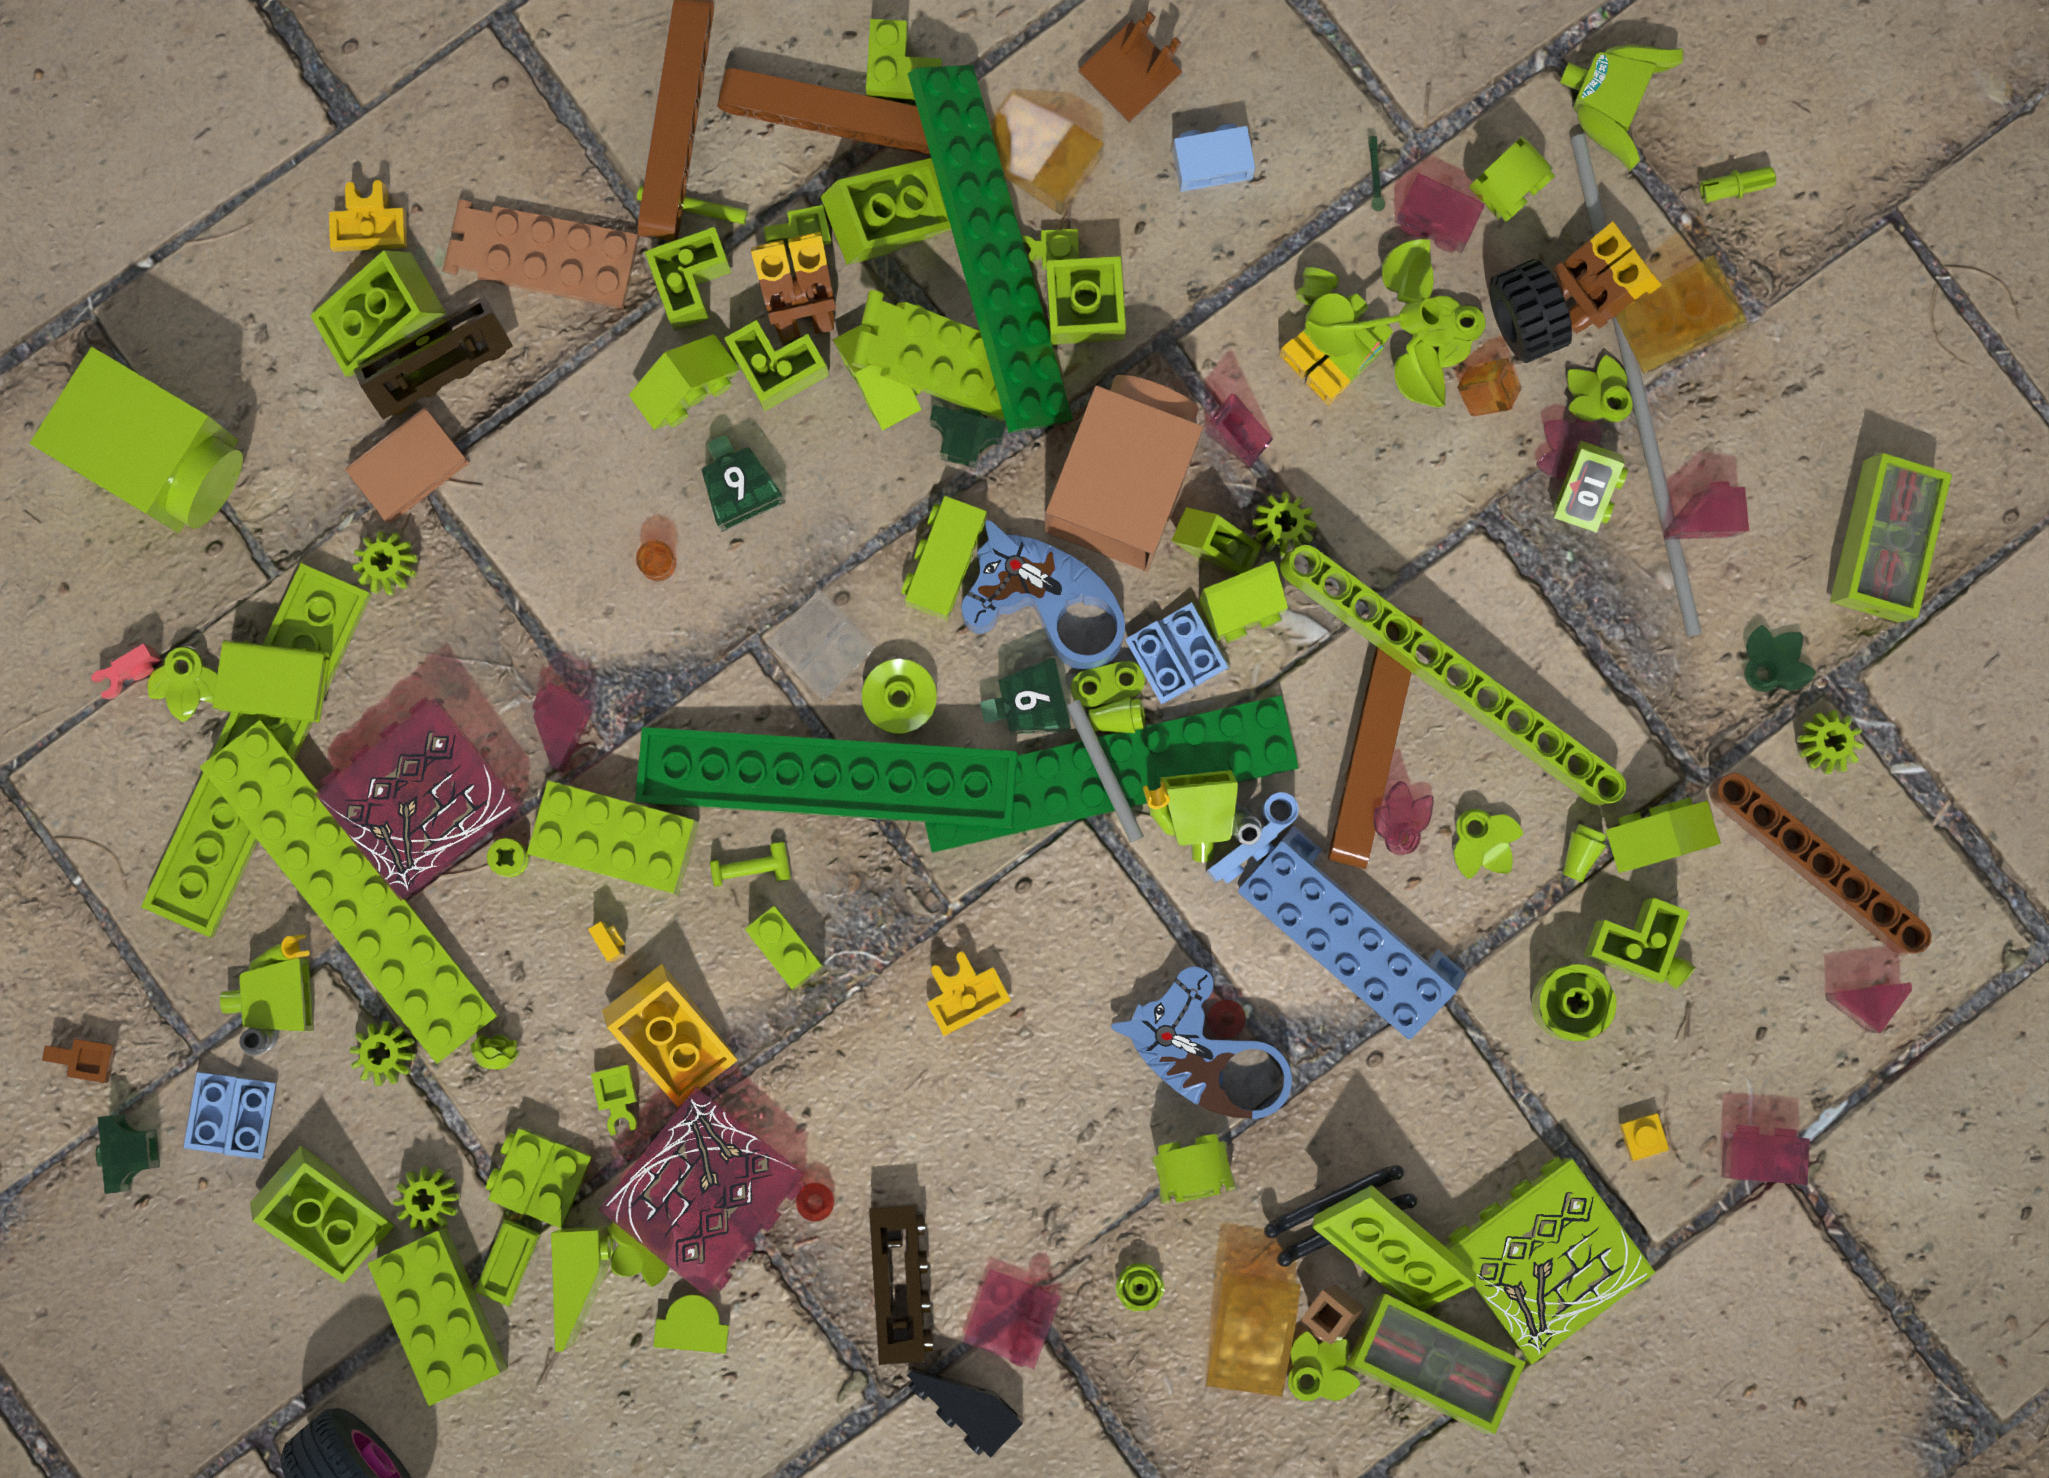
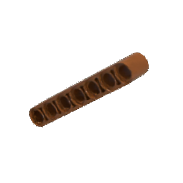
M714 0L673 1L639 212V237L668 241L678 240L712 30Z
M725 69L717 107L724 112L931 156L917 106L741 69Z
M1406 614L1420 626L1423 625V618ZM1389 622L1386 626L1387 636L1391 640L1397 641L1399 638L1398 627ZM1377 646L1374 652L1328 853V861L1362 869L1366 868L1370 857L1412 674L1411 671Z
M1731 773L1716 779L1712 783L1709 795L1717 808L1892 951L1908 955L1923 952L1929 947L1932 934L1926 923L1747 777L1738 773ZM1726 782H1731L1737 787L1738 797L1735 801H1730L1724 796L1723 787ZM1756 806L1764 808L1767 812V822L1764 826L1757 824L1753 818V810ZM1786 830L1796 835L1797 845L1793 850L1788 849L1783 843V834ZM1816 854L1821 855L1826 861L1827 866L1823 874H1819L1813 868L1812 862ZM1847 878L1852 880L1856 886V893L1851 899L1843 893L1842 889L1843 882ZM1876 903L1881 904L1886 911V917L1881 923L1876 921L1872 914V909ZM1907 927L1912 929L1916 936L1915 942L1911 947L1907 946L1902 939V933Z

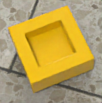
M600 921L588 929L607 962L613 963L625 955L621 946L626 943L615 925L608 927L607 923Z
M1658 1113L1619 1124L1630 1161L1669 1151Z

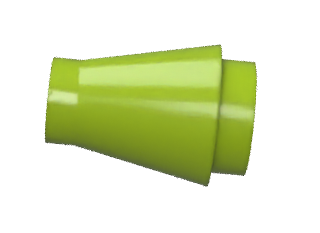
M1130 696L1096 709H1089V721L1094 732L1136 733L1137 729H1144L1145 715L1142 700H1133Z
M1578 824L1576 831H1571L1565 867L1562 874L1583 882L1589 870L1607 845L1604 842L1607 835L1585 825Z

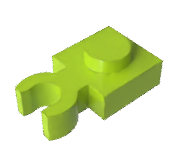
M1078 229L1041 230V241H1035L1030 236L1021 235L1024 246L1030 249V253L1027 255L1029 265L1034 263L1035 260H1042V270H1046V261L1079 259Z
M630 1064L590 1073L598 1110L610 1108L611 1115L607 1121V1129L611 1136L618 1134L616 1122L621 1117L628 1120L631 1131L637 1130L638 1120L634 1113L628 1110L627 1105L638 1102Z

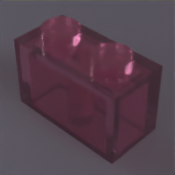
M1418 173L1395 223L1400 224L1401 229L1409 235L1415 237L1423 235L1434 240V244L1446 252L1453 253L1457 251L1462 253L1484 209L1485 203Z
M1736 1125V1132L1724 1131L1721 1177L1808 1185L1810 1138L1798 1137L1797 1129L1774 1128V1135L1759 1134V1126Z

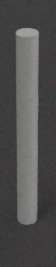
M1080 700L1066 705L1130 843L1144 837Z

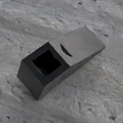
M914 1367L908 1371L907 1376L911 1379L908 1384L910 1389L923 1401L929 1397L939 1407L936 1414L950 1428L957 1424L967 1434L963 1439L965 1443L979 1456L985 1452L991 1458L1023 1424V1418L995 1391Z

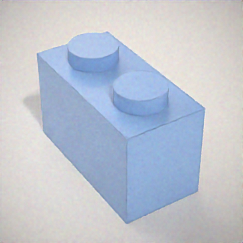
M1225 124L1217 127L1214 132L1203 134L1199 130H1191L1180 134L1179 138L1174 139L1172 151L1180 192L1253 179L1255 164L1247 126L1237 127L1236 124Z

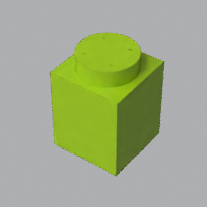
M92 346L29 443L178 534L185 524L196 529L205 525L215 516L231 494L243 464L242 452L234 448L239 439L208 415Z

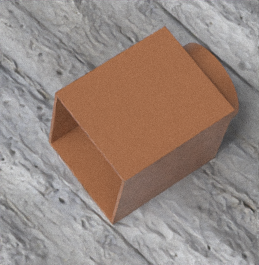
M1130 375L1115 376L1110 390L1095 386L1046 510L1045 533L1149 573L1203 430V426L1194 423L1199 411L1198 406L1189 398L1168 387Z

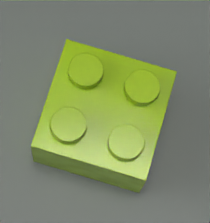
M1121 256L1046 261L1049 331L1052 345L1124 340L1126 324Z

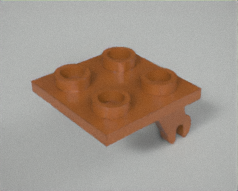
M1151 11L1146 13L1143 21L1140 19L1135 24L1131 20L1078 69V72L1129 123L1182 74V71L1172 61L1182 42L1177 37H1174L1169 46L1165 45L1162 51H1160L1146 37L1150 25L1156 18Z

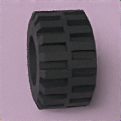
M1534 258L1490 278L1489 296L1495 320L1507 345L1524 363H1529L1571 344L1572 323L1566 300L1556 279L1540 260Z

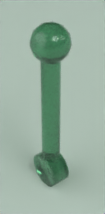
M1368 136L1374 192L1371 207L1374 211L1380 212L1385 208L1386 203L1381 198L1377 136Z

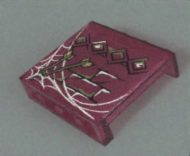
M425 697L409 709L411 717L401 725L398 721H395L379 734L382 738L380 742L372 748L365 745L349 758L353 763L342 772L337 768L320 781L323 787L315 793L317 798L400 901L413 896L526 805L517 792L512 793L444 709L442 704L445 702L441 698H433L429 701Z
M697 1086L598 1210L705 1296H708L712 1290L719 1293L733 1276L728 1270L737 1259L743 1263L757 1246L752 1240L762 1228L768 1232L781 1216V1213L776 1209L784 1199L787 1198L793 1201L806 1183L801 1178L805 1173Z

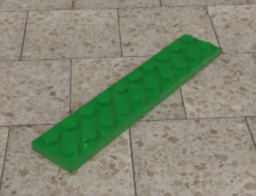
M957 65L915 68L907 74L1008 433L1066 424L1073 420L1052 343L1050 342L1049 332L974 66Z
M1281 695L1145 726L1144 729H1137L1136 733L1119 732L1097 737L1130 808L1147 804L1143 786L1147 785L1150 791L1159 789L1161 787L1160 777L1231 770L1237 783L1299 769ZM1079 741L1018 755L1012 828L925 823L931 853L933 854L1115 812V809L1083 742Z
M642 727L635 802L638 804L1012 828L1018 752Z

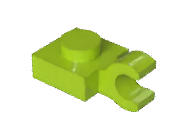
M823 205L787 212L789 223L764 227L766 244L784 240L785 244L789 238L820 231L823 246L831 244Z

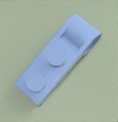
M1279 792L1271 795L1264 802L1261 816L1266 826L1261 831L1260 839L1253 845L1241 844L1208 869L1206 873L1214 883L1223 879L1228 884L1245 871L1240 864L1251 856L1258 861L1275 848L1271 841L1297 818L1299 808L1295 798L1288 793ZM1282 801L1287 804L1290 810L1287 820L1278 821L1271 816L1270 805L1272 802Z

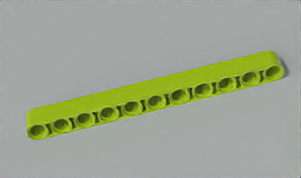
M1301 545L1283 556L1280 570L1288 582L1581 798L1593 805H1604L1617 802L1624 796L1626 782L1617 770L1318 549L1310 545ZM1296 555H1300L1307 560L1309 567L1306 574L1299 572L1295 568L1294 559ZM1326 578H1332L1337 582L1339 586L1337 596H1332L1326 591ZM1357 600H1361L1368 605L1369 615L1367 619L1357 614L1355 610ZM1389 622L1398 627L1399 638L1397 641H1393L1387 636L1386 626ZM1418 645H1423L1428 649L1429 660L1426 664L1421 662L1416 655ZM1449 667L1456 669L1459 674L1457 686L1452 685L1447 679ZM1480 689L1484 690L1489 696L1487 708L1482 707L1478 703L1477 694ZM1511 711L1519 718V727L1516 731L1507 722ZM1540 734L1545 735L1549 740V749L1546 753L1538 746ZM1571 756L1575 757L1579 763V770L1576 775L1568 768V760ZM1601 778L1605 779L1609 786L1608 794L1605 797L1598 790V783Z

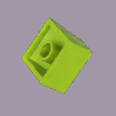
M1274 560L1203 589L1199 598V603L1215 641L1225 638L1227 643L1247 636L1246 629L1260 624L1261 629H1265L1281 622L1282 618L1280 615L1285 614L1288 609Z

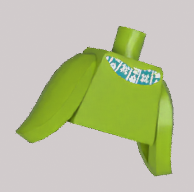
M1636 44L1618 45L1607 49L1605 53H1596L1589 70L1568 63L1560 84L1580 91L1573 110L1577 113V119L1582 129L1596 144L1620 160L1629 171L1640 162L1636 146L1627 132L1652 74L1665 72L1682 64L1683 48L1667 49Z

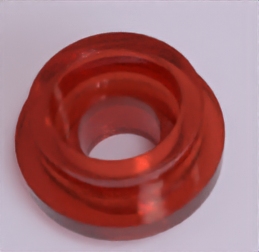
M1221 1000L1215 1003L1210 1008L1207 1018L1212 1032L1223 1038L1238 1035L1243 1030L1246 1022L1243 1008L1232 1000ZM1225 1011L1231 1012L1234 1016V1022L1230 1026H1224L1220 1022V1015Z
M816 1182L809 1183L798 1192L796 1207L803 1218L809 1221H821L832 1212L834 1196L826 1185ZM817 1194L822 1198L823 1203L819 1209H813L809 1206L808 1200L811 1195Z

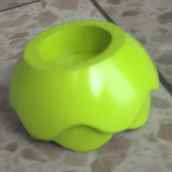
M480 1035L474 1043H471L473 1058L479 1066L487 1069L500 1070L508 1068L515 1062L520 1051L517 1050V1041H509L504 1035H495L492 1038Z
M1145 1263L1127 1266L1122 1270L1116 1282L1118 1298L1131 1311H1149L1155 1308L1164 1293L1162 1277L1153 1266ZM1137 1284H1142L1143 1290L1138 1291L1136 1289Z

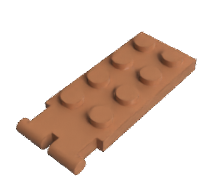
M458 200L451 232L463 235L464 237L463 241L449 240L442 270L444 273L457 275L458 269L478 272L477 277L481 281L624 309L640 239L638 234L493 206L492 213L472 209L473 203L470 201Z

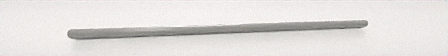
M1579 134L1571 137V143L1594 237L1606 227V222L1585 134ZM1625 307L1617 316L1613 317V322L1627 375L1629 391L1632 397L1687 637L1701 635L1702 631Z

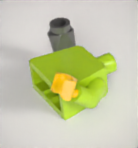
M1231 770L1160 777L1161 787L1154 791H1150L1147 785L1143 786L1150 816L1166 835L1175 837L1178 845H1191L1193 861L1208 862L1213 860L1214 842L1228 841L1232 835L1245 845H1253L1260 839L1262 831L1261 822L1252 816L1246 807L1236 804L1238 783Z
M305 934L287 936L283 939L282 943L270 947L250 963L249 971L240 973V990L222 991L220 994V1007L223 1014L242 1012L243 1027H248V1029L241 1034L239 1043L246 1054L253 1056L262 1055L265 1051L272 1049L276 1045L280 1030L314 1031L309 959L300 958L309 956L310 952L309 950L301 951L299 948L300 940L306 938Z

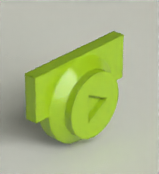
M696 1294L686 1295L676 1300L670 1306L666 1319H656L653 1347L726 1354L729 1325L720 1324L719 1312L708 1298Z

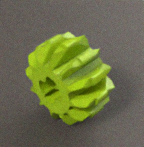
M1283 492L1280 503L1273 495L1267 497L1269 508L1264 505H1258L1256 512L1262 518L1254 519L1252 527L1264 529L1256 535L1255 539L1257 542H1262L1267 538L1270 540L1265 548V551L1268 553L1274 549L1276 544L1280 546L1279 554L1283 557L1288 552V545L1293 550L1301 546L1300 541L1310 544L1313 537L1307 531L1315 529L1317 522L1305 519L1314 510L1311 506L1302 510L1299 508L1303 502V497L1298 496L1292 504L1289 503V493ZM1281 517H1287V523L1293 524L1288 532H1283L1281 525L1275 524V522H1279Z
M377 532L376 543L365 537L363 543L368 547L366 551L361 549L354 550V555L363 559V561L357 562L352 566L355 572L362 573L358 582L363 586L370 584V591L374 594H378L384 588L386 594L389 596L394 595L395 584L403 590L407 589L408 584L403 580L405 575L411 578H415L417 575L416 571L408 567L418 562L416 555L408 554L413 545L409 541L401 543V536L395 532L388 539L384 532ZM387 556L393 561L392 565L387 564L389 569L384 571L379 567V562L384 563L382 558Z
M1832 710L1828 713L1827 717L1822 712L1813 715V722L1806 721L1802 724L1803 730L1808 735H1800L1796 741L1800 744H1806L1807 749L1801 750L1799 756L1801 758L1812 757L1808 765L1810 769H1816L1821 765L1824 775L1831 774L1834 768L1839 773L1847 771V763L1854 764L1858 762L1859 758L1853 750L1863 749L1864 743L1854 740V736L1859 735L1862 729L1857 727L1850 730L1849 725L1852 722V717L1847 715L1839 720L1838 711ZM1833 737L1836 745L1827 748L1824 740Z
M383 1021L380 1030L375 1023H369L367 1025L368 1035L362 1032L356 1033L355 1038L362 1045L361 1047H350L349 1052L360 1054V1059L353 1061L351 1066L353 1069L365 1067L360 1075L361 1080L367 1081L374 1075L373 1081L375 1086H382L385 1078L391 1084H396L399 1082L397 1071L404 1075H408L411 1072V1069L403 1062L404 1060L416 1059V1054L406 1053L405 1049L412 1046L415 1041L413 1038L401 1041L406 1030L403 1026H398L392 1032L390 1021ZM384 1044H386L384 1049L390 1050V1057L384 1058L380 1063L379 1061L382 1058L376 1057V1050L383 1048Z
M423 1166L420 1169L419 1176L414 1171L406 1173V1179L410 1185L406 1183H398L396 1185V1189L405 1194L404 1197L393 1200L394 1205L404 1204L405 1210L401 1211L397 1217L399 1220H404L412 1216L409 1223L411 1230H416L422 1222L424 1231L432 1232L434 1221L441 1228L448 1225L444 1213L451 1216L457 1214L458 1209L450 1205L449 1201L459 1200L461 1196L460 1193L449 1194L448 1189L456 1184L454 1178L442 1183L445 1170L437 1169L431 1175L429 1166ZM426 1192L427 1195H434L435 1199L434 1203L428 1204L430 1209L427 1208L426 1203H420L419 1200L420 1195L426 1194Z

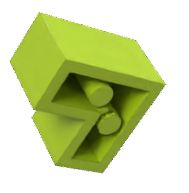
M870 19L866 95L916 106L907 73L915 68L943 66L942 58L907 57L909 39L907 21Z
M712 227L644 251L673 330L677 331L708 320L709 317L697 285L732 273L716 228Z
M756 320L724 338L729 351L764 412L829 376L827 366L809 334L775 352Z
M861 324L833 339V342L846 369L858 385L872 416L883 431L922 410L916 398L917 395L921 394V391L882 377V368L869 363L867 368H859L852 365L859 332L870 333L871 327Z
M715 334L664 352L628 395L653 430L667 425L674 428L689 417L687 412L689 408L700 403L706 396L712 394L713 397H718L725 393L732 386L730 380L740 368Z
M1691 797L1650 808L1651 816L1643 819L1640 812L1618 818L1620 826L1606 829L1618 873L1721 844L1708 800L1693 804Z
M1656 898L1645 899L1633 930L1607 920L1596 921L1583 957L1652 984L1664 983L1690 911Z

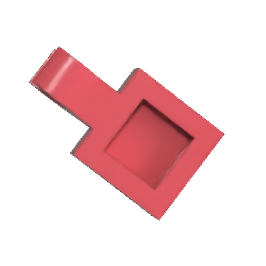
M143 643L111 662L112 666L96 671L91 676V679L99 683L109 678L111 686L108 690L102 692L101 696L107 700L113 699L120 694L125 679L137 681L145 678L154 671L153 666L162 660L155 648Z

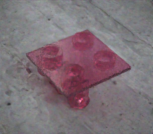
M990 1269L962 1342L1006 1358L1010 1363L1017 1366L1035 1369L1062 1296Z

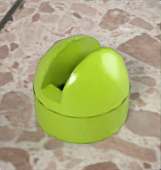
M1673 957L1665 980L1677 990L1691 976L1696 967L1682 957Z

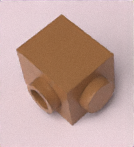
M1334 1284L1321 1291L1301 1321L1309 1326L1310 1331L1317 1338L1332 1345L1346 1336L1365 1308Z

